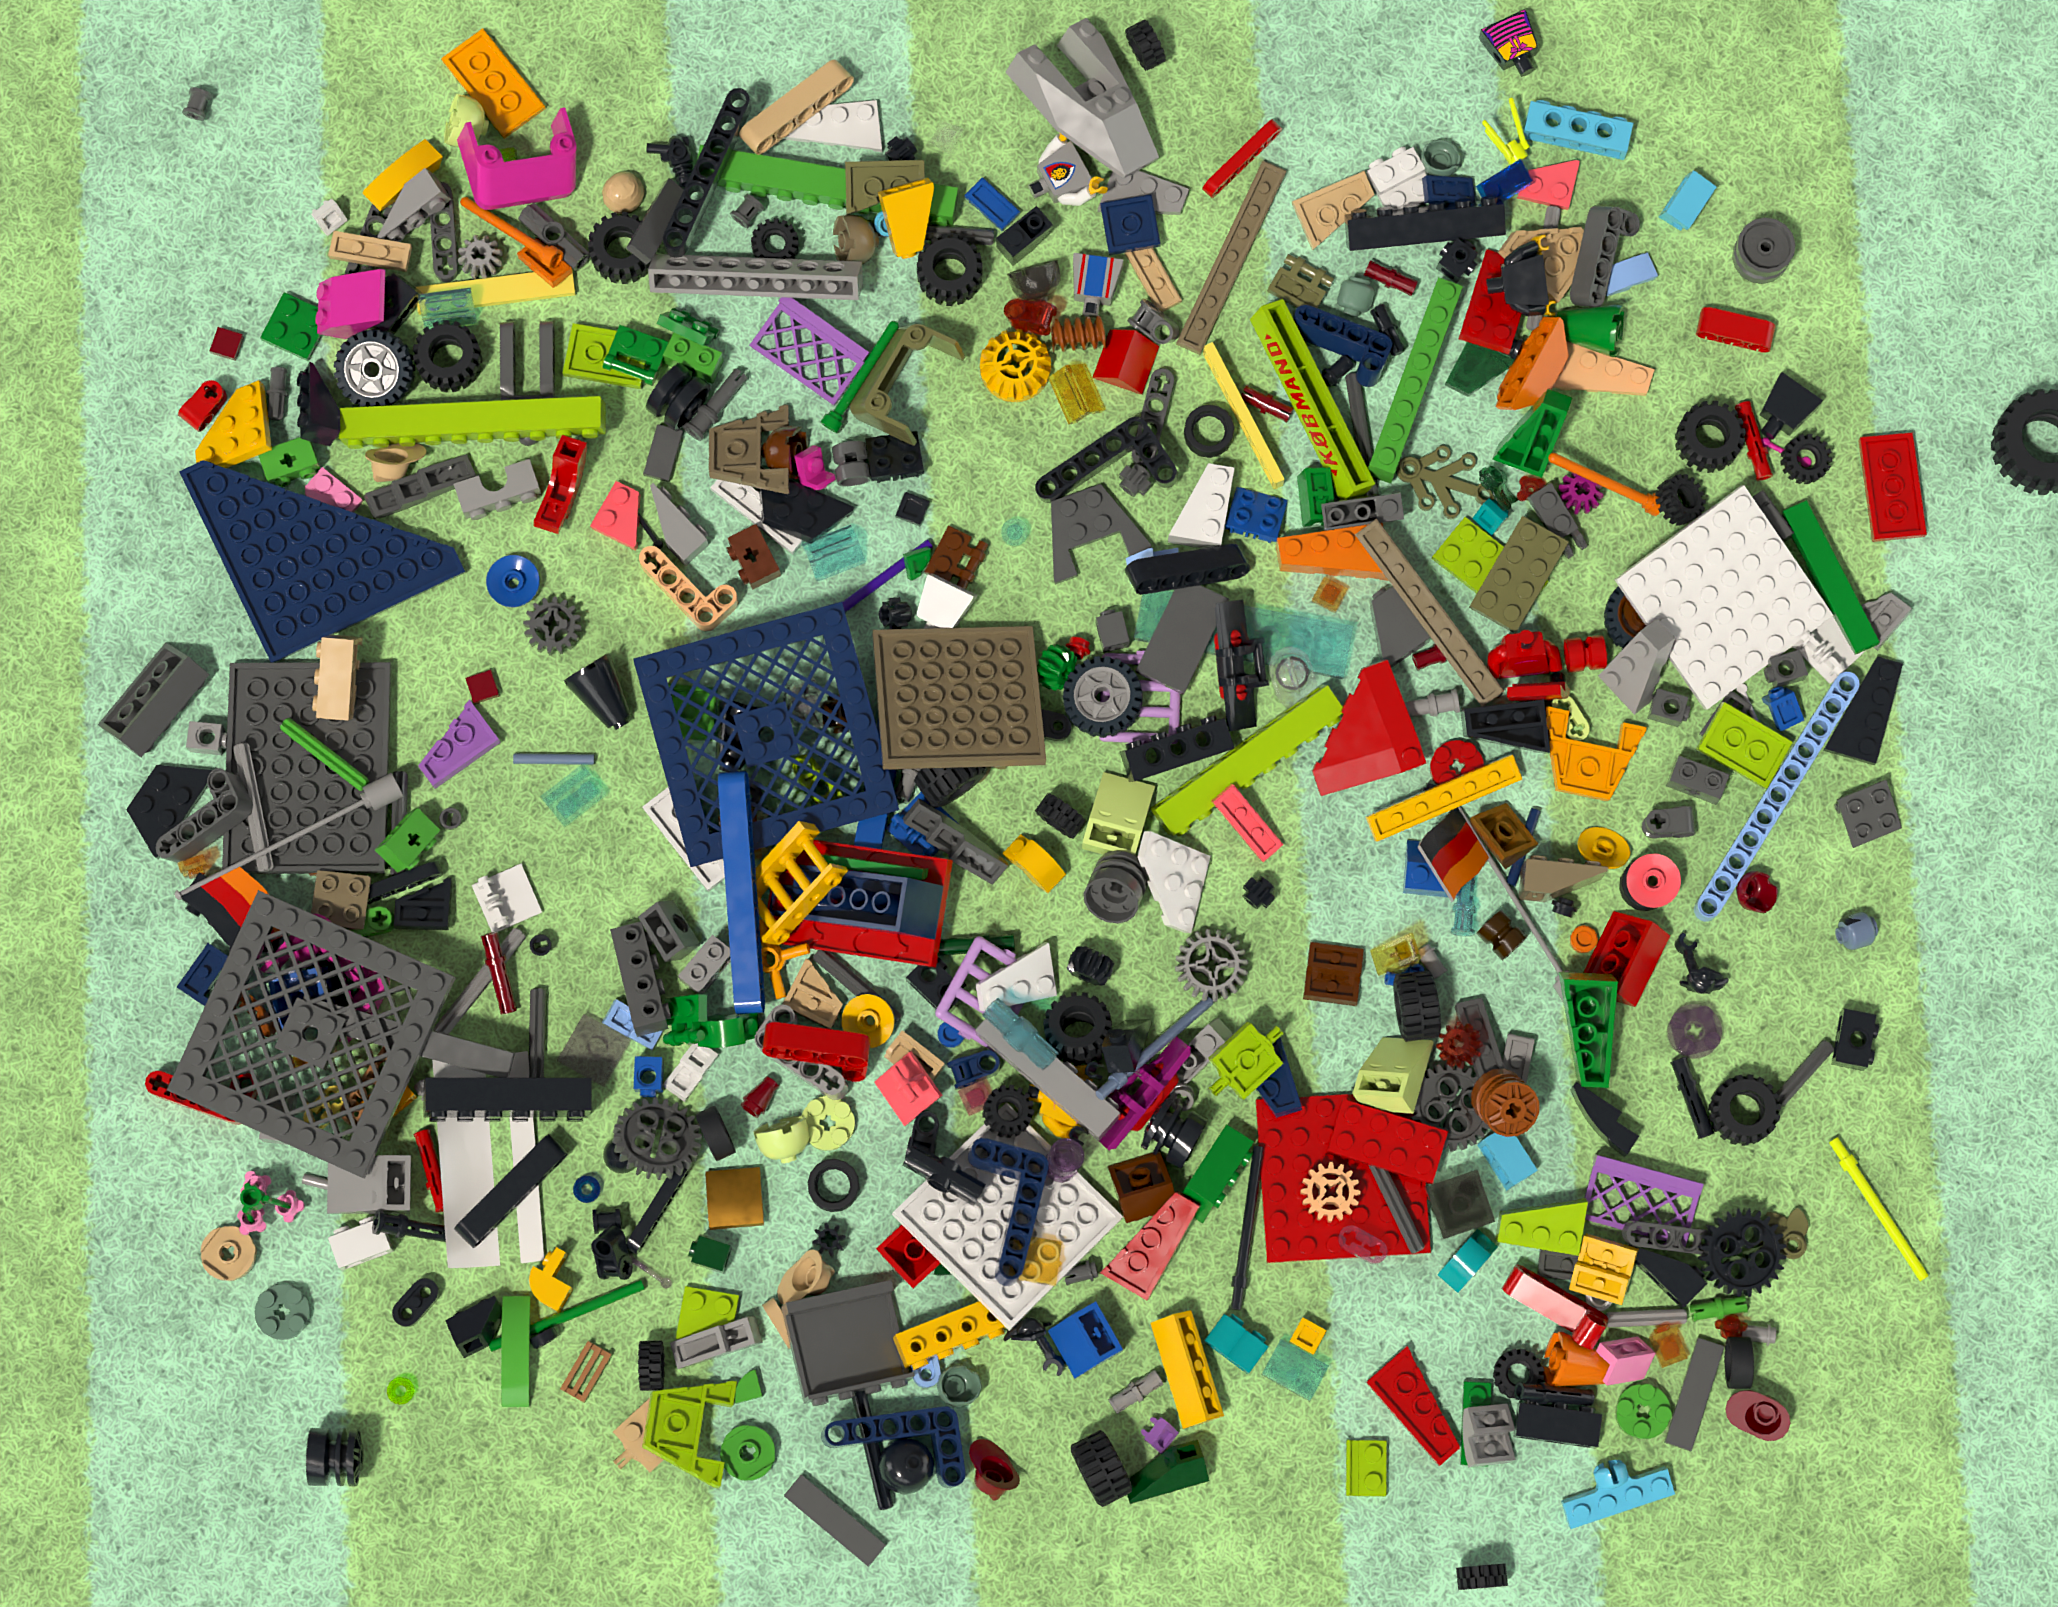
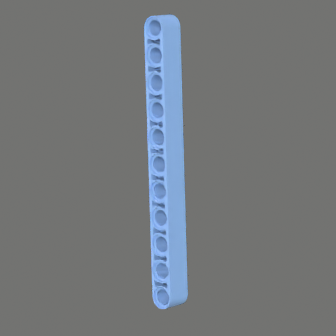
M1843 672L1831 684L1695 903L1694 913L1699 920L1709 922L1722 910L1859 688V679L1854 673ZM1839 682H1848L1851 686V691H1843L1839 686ZM1833 703L1836 705L1837 713H1829L1825 704ZM1812 725L1821 726L1824 730V735L1818 736L1814 734ZM1806 747L1810 752V757H1802L1798 752V748ZM1792 769L1795 771L1797 778L1795 780L1788 779L1784 774V770ZM1771 791L1780 792L1783 796V801H1774L1771 798ZM1757 814H1766L1769 818V824H1761L1757 820ZM1743 836H1752L1755 840V846L1749 847L1744 844ZM1729 858H1738L1741 861L1742 867L1740 869L1732 868L1729 864ZM1715 881H1725L1728 885L1727 891H1719L1715 886ZM1703 902H1709L1713 905L1714 912L1712 914H1707L1702 910L1701 904Z

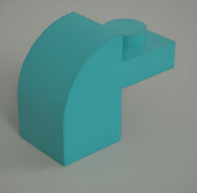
M1477 1229L1437 1275L1458 1293L1489 1259L1498 1246Z

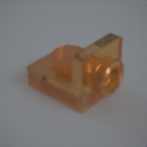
M1669 1324L1654 1329L1655 1335L1649 1337L1661 1369L1688 1358L1677 1333L1679 1332L1678 1326L1670 1328Z

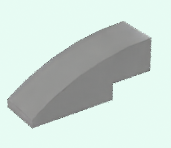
M754 1316L710 1328L673 1341L670 1345L677 1369H681L761 1344L763 1341Z

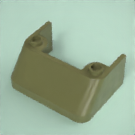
M922 324L899 326L850 403V410L853 416L863 423L915 446L917 441L909 427L887 417L892 408V401L887 394L913 350L918 351L931 346L964 361L965 355L957 340Z

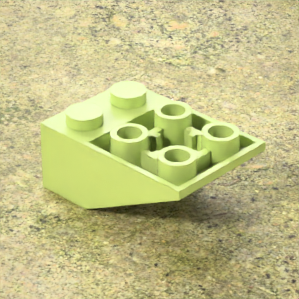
M1103 772L1086 828L1082 849L1103 855L1111 851H1125L1136 856L1155 786L1138 781L1129 782L1128 778Z
M1382 1037L1359 1070L1352 1093L1358 1103L1384 1112L1413 1114L1434 1042L1432 1040L1405 1042L1403 1038Z

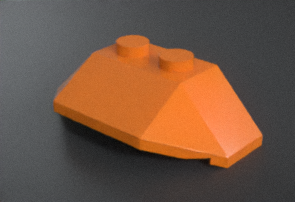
M1543 317L1539 322V326L1524 341L1515 361L1512 362L1498 389L1495 407L1502 410H1518L1534 405L1547 389L1552 390L1568 359L1564 323L1560 317Z

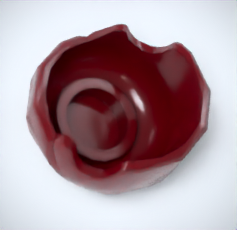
M1750 871L1741 877L1736 887V894L1739 904L1744 909L1764 914L1773 908L1777 900L1778 889L1770 883L1769 875L1759 871Z

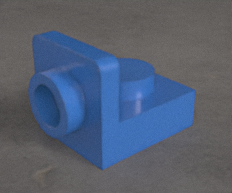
M1782 686L1775 687L1768 691V695L1762 697L1763 703L1769 706L1777 730L1783 731L1804 721L1795 693L1790 689Z

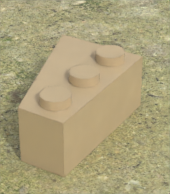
M328 635L322 637L321 642L317 643L316 657L320 658V668H316L314 683L318 685V695H314L313 711H317L316 718L347 721L353 719L357 685H355L356 670H359L360 661L357 660L358 645H362L363 637Z

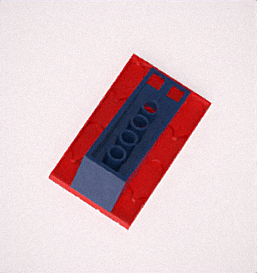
M813 840V844L820 853L928 868V876L926 879L918 880L848 869L841 882L825 895L790 933L789 938L782 945L798 946L808 943L810 949L936 968L953 860ZM803 850L795 862L812 883L821 872L806 851ZM788 869L779 876L778 881L793 902H795L804 891ZM770 888L767 908L777 921L787 910Z

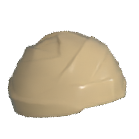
M631 172L615 173L603 186V202L611 211L617 212V214H622V212L631 213L640 206L643 200V184Z

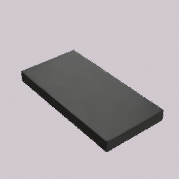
M1200 585L1175 589L1135 673L1184 695L1217 627L1215 616L1216 603L1229 601V598Z

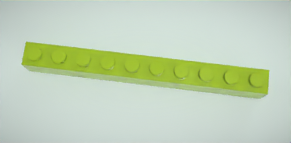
M601 396L339 408V439L351 449H361L363 445L386 448L389 447V444L397 443L400 446L410 447L419 442H425L427 445H440L441 441H451L454 444H466L467 440L491 443L493 439L516 442L520 438L530 437L531 440L541 441L551 436H556L557 439H560L562 435L570 438L573 435H582L584 438H597L598 434H606V403Z

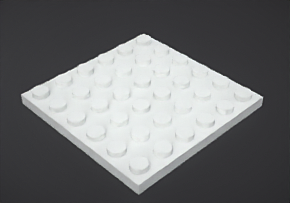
M1744 485L1739 486L1614 579L1646 626L1655 619H1658L1675 637L1668 658L1705 710L1709 709L1728 695L1729 692H1732L1768 665L1770 658L1780 656L1799 642L1807 631L1811 633L1833 616Z
M1007 1102L998 1110L1000 1117L1004 1120L1011 1121L1018 1117V1113ZM984 1124L949 1157V1159L960 1165L962 1171L986 1184L974 1206L950 1192L943 1193L934 1189L926 1180L892 1215L1010 1331L1122 1220L1123 1216L1030 1125L1020 1135L1015 1137L1014 1134L1011 1138H1006L1005 1134L999 1137L997 1136L998 1132L994 1131L992 1133L989 1131L991 1127ZM980 1138H988L1041 1153L1047 1158L1049 1163L1024 1269L1018 1281L1011 1286H1003L998 1283L995 1278V1269L1017 1180L972 1167L968 1161V1153L973 1143ZM975 1150L978 1157H988V1154L985 1150ZM1002 1157V1161L1006 1165H1014V1160L1011 1157ZM1028 1164V1167L1032 1172H1041L1040 1167L1037 1164ZM1022 1189V1194L1026 1198H1034V1193L1031 1190ZM1015 1215L1016 1220L1020 1224L1028 1223L1024 1215ZM1009 1241L1010 1247L1012 1249H1022V1246L1018 1241ZM1003 1266V1272L1006 1275H1015V1270L1012 1267Z

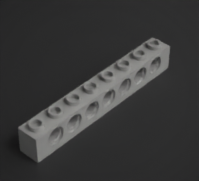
M655 254L648 268L650 292L859 300L863 287L862 262L695 255H683L682 257L674 258L668 254Z

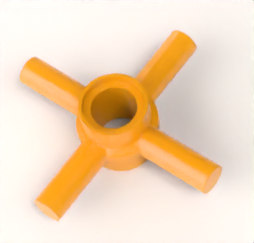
M760 919V936L762 938L769 929L764 921ZM761 940L763 972L770 974L776 1000L784 998L787 995L780 970L784 967L786 960L809 954V944L805 943L783 950L777 945L763 943ZM769 952L775 955L776 960L773 966H770L766 960Z

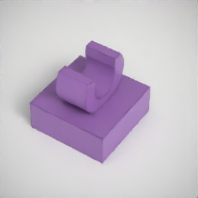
M1151 1417L1150 1421L1154 1424V1427L1150 1432L1142 1429L1141 1433L1145 1437L1144 1440L1162 1454L1179 1432L1163 1418L1157 1420Z

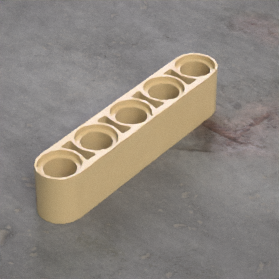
M834 59L827 62L747 122L741 128L739 137L757 155L763 154L846 92L853 84L854 77L837 60Z

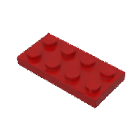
M1486 249L1458 339L1509 355L1521 313L1512 310L1509 304L1505 303L1503 292L1488 294L1486 279L1501 277L1500 265L1504 263L1505 259L1498 252Z
M1913 432L1860 437L1858 442L1872 542L1925 537L1927 532Z
M1343 1099L1327 1152L1432 1185L1448 1131Z

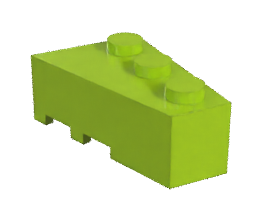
M1586 1198L1574 1201L1500 1211L1495 1239L1501 1243L1579 1256L1588 1201Z

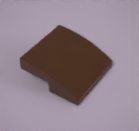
M1310 942L1303 999L1357 1006L1364 949Z

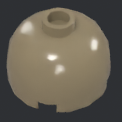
M859 215L837 216L833 228V235H838L839 248L834 245L836 260L862 262V265L865 264L873 256L875 247L879 245L878 233L874 232L868 220Z

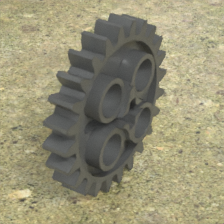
M1451 1063L1445 1064L1444 1070L1438 1064L1434 1066V1072L1430 1068L1425 1071L1426 1078H1423L1414 1116L1409 1118L1410 1120L1441 1129L1439 1126L1441 1121L1445 1118L1442 1130L1448 1131L1443 1150L1448 1145L1450 1152L1456 1151L1457 1146H1459L1461 1151L1467 1149V1143L1471 1146L1477 1144L1476 1138L1482 1139L1485 1137L1482 1130L1490 1129L1475 1113L1473 1107L1468 1108L1464 1104V1096L1466 1095L1471 1098V1092L1478 1079L1477 1076L1471 1077L1472 1068L1462 1072V1064L1456 1065L1454 1070ZM1440 1083H1445L1449 1087L1448 1095H1444L1441 1092ZM1458 1086H1460L1462 1090L1460 1094L1456 1097ZM1455 1099V1101L1453 1102V1104H1452V1106H1451V1108H1452L1453 1110H1455V1111L1449 1113V1114L1446 1116V1114L1448 1113V1111H1449V1109H1450V1106L1447 1105V1103H1450V1102H1452V1101ZM1429 1106L1437 1110V1119L1430 1117L1428 1113ZM1453 1119L1458 1120L1460 1122V1132H1457L1453 1129Z
M654 1097L652 1104H649L644 1098L641 1107L633 1102L631 1110L625 1108L623 1116H618L617 1123L614 1126L612 1143L616 1144L614 1152L621 1153L620 1162L628 1160L626 1169H631L634 1166L637 1168V1176L642 1171L646 1172V1179H649L652 1174H656L658 1180H661L662 1174H666L669 1179H672L673 1171L680 1176L682 1175L683 1168L689 1170L692 1162H696L700 1152L702 1135L698 1134L700 1126L693 1125L695 1117H686L687 1108L681 1111L677 1110V1102L672 1107L668 1106V1099L659 1104L657 1098ZM661 1119L664 1121L656 1157L652 1158L650 1155L658 1121ZM640 1145V1146H644L645 1148L642 1149V1148H639V1147H637V1146ZM664 1152H670L672 1155H667Z

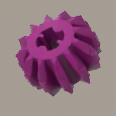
M1571 473V477L1567 475L1563 477L1562 481L1564 484L1559 485L1558 491L1563 493L1559 496L1562 502L1568 501L1565 505L1567 510L1574 506L1575 515L1579 514L1581 508L1585 514H1589L1590 507L1596 509L1599 506L1597 500L1603 498L1604 494L1599 491L1603 486L1574 473ZM1585 489V494L1582 493L1579 496L1576 493L1577 490Z

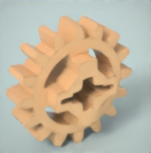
M1329 1162L1328 1169H1324L1322 1164H1318L1317 1173L1312 1169L1308 1172L1311 1180L1304 1178L1302 1181L1307 1186V1188L1300 1191V1194L1307 1195L1302 1204H1310L1311 1207L1308 1213L1312 1214L1316 1211L1318 1213L1317 1220L1319 1221L1323 1215L1327 1216L1328 1223L1332 1222L1333 1216H1336L1341 1221L1343 1220L1342 1213L1345 1212L1351 1215L1352 1210L1349 1206H1357L1359 1203L1353 1199L1354 1196L1360 1195L1359 1190H1354V1186L1359 1181H1351L1350 1177L1353 1172L1348 1171L1346 1174L1342 1172L1344 1168L1342 1164L1338 1169H1334L1333 1162ZM1331 1174L1338 1176L1336 1180H1327L1323 1176ZM1313 1184L1319 1189L1316 1200L1313 1199L1312 1195ZM1337 1184H1339V1186L1336 1189V1192L1334 1193L1336 1198H1334L1333 1196H1329L1328 1198L1326 1197L1323 1201L1321 1200L1323 1199L1324 1194L1326 1192V1189L1324 1187L1331 1189L1332 1187H1335ZM1347 1185L1349 1193L1347 1201L1342 1196V1188ZM1324 1205H1334L1338 1209L1326 1210L1322 1207Z

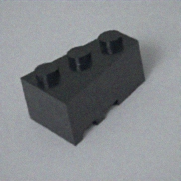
M1544 700L1460 710L1463 737L1543 754L1550 753Z

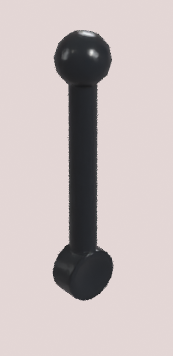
M638 512L639 523L653 541V546L661 549L663 542L656 538Z

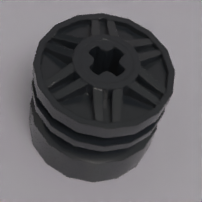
M1167 1097L1155 1110L1146 1126L1141 1148L1147 1150L1153 1140L1158 1142L1153 1154L1157 1155L1164 1146L1169 1148L1166 1161L1182 1169L1206 1126L1208 1118L1195 1111H1192L1185 1120L1180 1118L1183 1105L1179 1103L1175 1112L1171 1113L1169 1109L1173 1099Z
M310 1428L306 1449V1477L308 1486H328L332 1474H335L337 1486H344L346 1474L348 1485L358 1486L364 1459L360 1429L351 1428L347 1439L346 1428H340L336 1440H333L330 1428Z

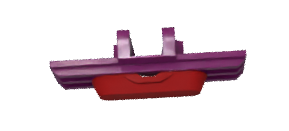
M1177 1036L1168 1044L1156 1060L1148 1065L1144 1064L1128 1078V1082L1123 1087L1115 1089L1108 1095L1120 1107L1118 1109L1120 1118L1099 1141L1109 1151L1116 1149L1130 1130L1140 1131L1177 1085L1179 1078L1176 1072L1190 1056L1191 1049ZM1139 1077L1143 1084L1134 1095L1126 1093L1136 1078Z

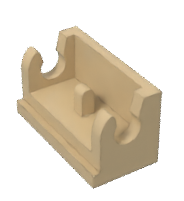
M902 1030L886 1050L884 1057L895 1065L912 1051L934 1082L945 1068V1063Z

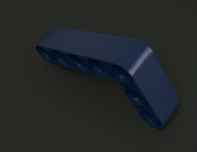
M980 1138L973 1143L968 1153V1161L972 1167L1017 1180L995 1269V1278L998 1283L1003 1286H1011L1018 1281L1024 1269L1049 1163L1047 1158L1041 1153L988 1138ZM975 1150H985L988 1154V1157H978ZM1002 1157H1011L1014 1160V1165H1006L1002 1161ZM1028 1164H1037L1040 1167L1041 1172H1032L1029 1169ZM1022 1189L1031 1190L1034 1193V1198H1026L1022 1194ZM1015 1215H1024L1028 1223L1020 1224L1016 1220ZM1009 1241H1018L1021 1244L1022 1249H1012L1010 1247ZM1003 1266L1012 1267L1015 1270V1275H1006L1003 1272Z
M943 1406L839 1420L829 1423L821 1432V1440L829 1448L931 1435L938 1483L944 1488H953L960 1485L965 1479L966 1472L958 1417L954 1409ZM939 1413H945L949 1417L950 1422L947 1427H942L938 1424L937 1416ZM913 1416H917L922 1420L923 1427L920 1431L912 1429L910 1425V1420ZM885 1420H890L895 1424L896 1430L894 1434H887L883 1430ZM858 1424L867 1426L869 1433L866 1438H860L856 1434V1426ZM835 1427L841 1431L842 1435L839 1442H834L829 1438L828 1432L830 1428ZM948 1440L953 1444L951 1455L943 1453L941 1449L942 1441ZM947 1468H953L957 1472V1480L954 1483L949 1482L945 1477Z

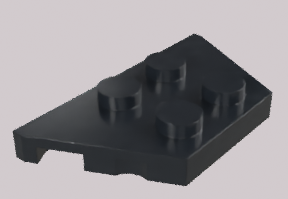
M790 479L789 494L760 489L759 493L760 503L762 504V523L810 544L821 538L824 532H829L836 527L837 523L843 518L850 517L854 510V507Z
M156 765L127 807L128 814L156 859L159 860L160 858L156 852L157 841L161 836L188 817L207 789V778L212 770Z

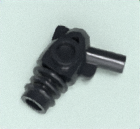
M673 135L669 139L668 144L647 143L646 152L648 154H660L661 161L668 162L669 166L673 168L672 172L675 173L679 186L685 187L694 166L692 164L693 157L689 149L688 137Z

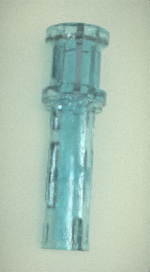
M1475 877L1461 887L1457 896V903H1454L1452 911L1455 912L1454 927L1451 928V934L1465 937L1475 935V930L1472 929L1473 914L1477 910L1475 904H1473Z

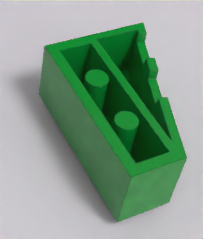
M1547 389L1498 444L1492 460L1542 478L1549 461L1548 456L1554 449L1573 398Z
M1227 1124L1182 1193L1201 1204L1194 1218L1202 1224L1212 1208L1216 1207L1218 1209L1226 1197V1194L1223 1193L1226 1186L1228 1185L1232 1188L1240 1174L1236 1171L1240 1164L1245 1167L1253 1155L1249 1150L1254 1141Z

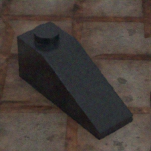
M1151 1019L1124 1020L1107 1030L1102 1044V1051L1108 1073L1135 1072L1152 1024Z
M1630 1244L1628 1245L1638 1248L1635 1264L1681 1309L1708 1284L1704 1280L1706 1277L1704 1273L1695 1265L1690 1267L1687 1263Z

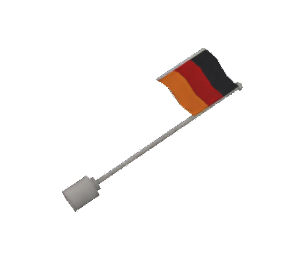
M389 773L362 787L364 793L360 794L362 800L180 892L176 890L175 898L178 900L185 899L199 911L223 941L232 948L258 890L269 895L265 888L242 869L241 866L364 804L367 809L373 807L374 811L404 796L392 773ZM274 927L271 934L280 930Z
M1461 807L1450 810L1439 824L1424 835L1418 845V849L1450 901H1454L1461 887L1475 877L1488 861L1557 973L1563 972ZM1558 973V976L1555 977L1556 983L1553 985V987L1563 1002L1562 990Z

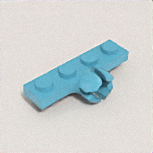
M1621 1460L1608 1461L1610 1471L1604 1467V1463L1599 1464L1593 1471L1596 1480L1595 1489L1561 1500L1570 1529L1675 1495L1668 1469L1663 1466L1636 1476H1629L1626 1465Z

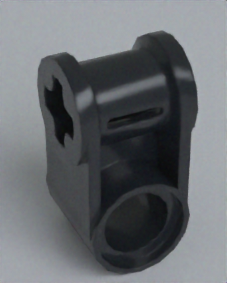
M924 1111L916 1116L912 1134L908 1141L905 1159L914 1144L935 1154L939 1121L934 1113ZM926 1117L933 1119L935 1122L934 1128L929 1132H924L919 1127L920 1121Z
M608 1226L591 1244L598 1277L603 1280H607L610 1277H619L621 1280H627L632 1274L633 1265L629 1256L625 1234L617 1226Z

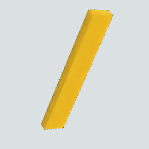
M1510 754L1365 817L1374 840L1378 842L1522 780V776L1514 756Z

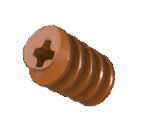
M1089 316L1086 317L1084 324H1082L1079 317H1076L1073 325L1069 318H1065L1063 326H1061L1058 319H1054L1053 326L1051 327L1053 352H1055L1057 345H1060L1062 352H1065L1067 344H1070L1072 350L1076 351L1078 343L1081 344L1083 350H1086L1089 342H1091L1094 350L1097 349L1099 342H1102L1105 349V329L1100 316H1096L1094 324Z

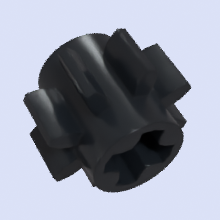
M895 136L887 143L889 150L885 152V155L889 161L914 160V155L918 151L907 137L899 139Z
M900 597L889 598V601L882 602V606L879 609L881 623L883 626H890V629H902V627L908 626V622L912 617L910 606L907 602H901Z
M1260 876L1257 880L1251 877L1243 885V889L1246 892L1242 897L1253 908L1258 909L1261 905L1267 908L1274 901L1275 896L1272 893L1275 888L1264 877Z
M825 1223L823 1231L814 1230L819 1237L818 1240L812 1241V1244L821 1246L819 1249L821 1255L824 1251H828L831 1258H833L834 1250H844L839 1244L840 1241L846 1239V1236H838L839 1225L833 1230L829 1229V1225ZM831 1233L833 1238L837 1237V1240L832 1242L833 1246L828 1247L826 1243H822V1240L826 1239V1234Z

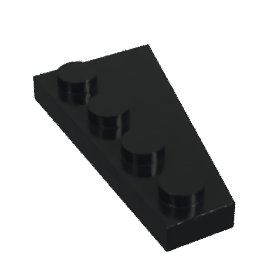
M1878 656L1875 658L1823 751L1875 766L1903 663Z

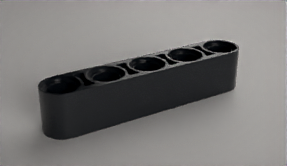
M1237 544L1136 559L1125 568L1129 581L1139 595L1242 578L1250 571V565Z
M547 1134L455 1226L454 1230L472 1248L477 1247L565 1159L569 1152L550 1134Z

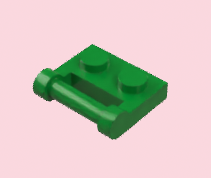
M619 324L610 350L604 359L603 369L609 371L612 369L645 380V384L653 386L662 366L663 354L669 342ZM620 354L651 365L649 370H645L616 358Z

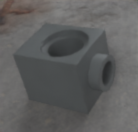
M1107 610L1101 612L1100 616L1096 617V627L1103 653L1129 647L1130 641L1122 611Z
M1800 650L1770 658L1768 660L1769 664L1764 668L1766 681L1768 683L1772 682L1773 688L1803 681L1808 676ZM1778 666H1787L1790 669V675L1784 676L1780 674Z
M1657 688L1647 719L1679 727L1682 721H1687L1691 706L1687 705L1688 697ZM1664 704H1673L1677 709V713L1668 714L1664 710Z

